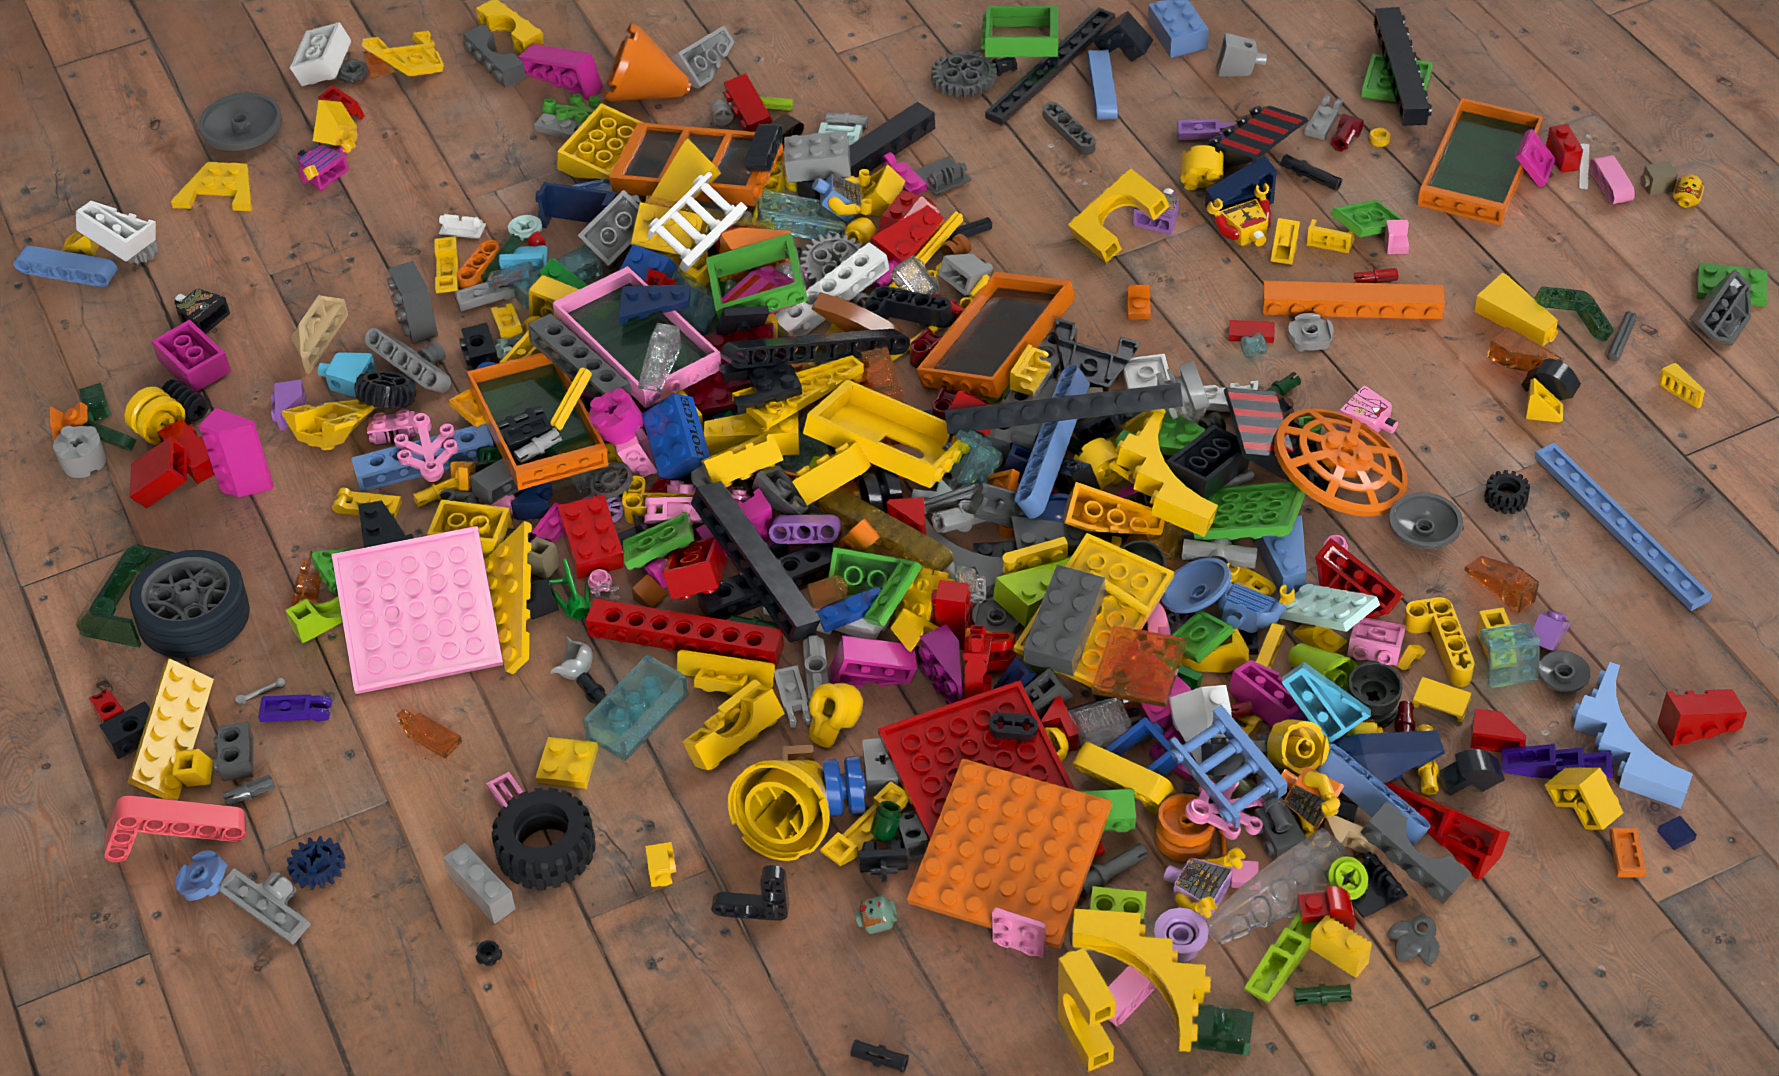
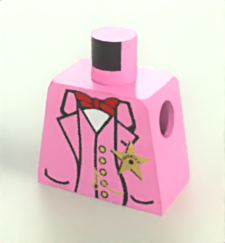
M1365 385L1340 409V413L1357 419L1377 433L1384 430L1393 434L1398 426V421L1391 418V403ZM1338 425L1340 428L1350 430L1348 427Z

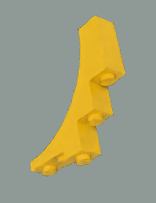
M1155 410L1151 418H1146L1142 431L1138 430L1136 435L1129 433L1124 441L1120 440L1115 452L1118 454L1116 464L1134 471L1133 479L1136 480L1133 489L1152 497L1150 500V504H1153L1151 515L1205 537L1213 524L1218 505L1202 498L1186 487L1165 463L1158 441V434L1165 413Z
M1074 909L1073 947L1094 950L1115 957L1145 976L1161 993L1172 1012L1178 1032L1179 1051L1190 1052L1191 1041H1197L1198 1024H1192V1016L1198 1017V1003L1203 1004L1204 993H1210L1211 976H1205L1206 965L1177 963L1178 950H1172L1173 939L1145 937L1146 924H1140L1141 913Z

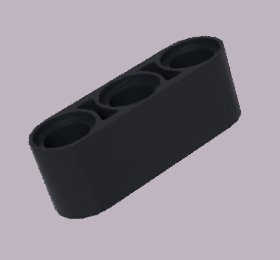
M758 125L746 155L747 171L770 172L783 139V128L781 125Z

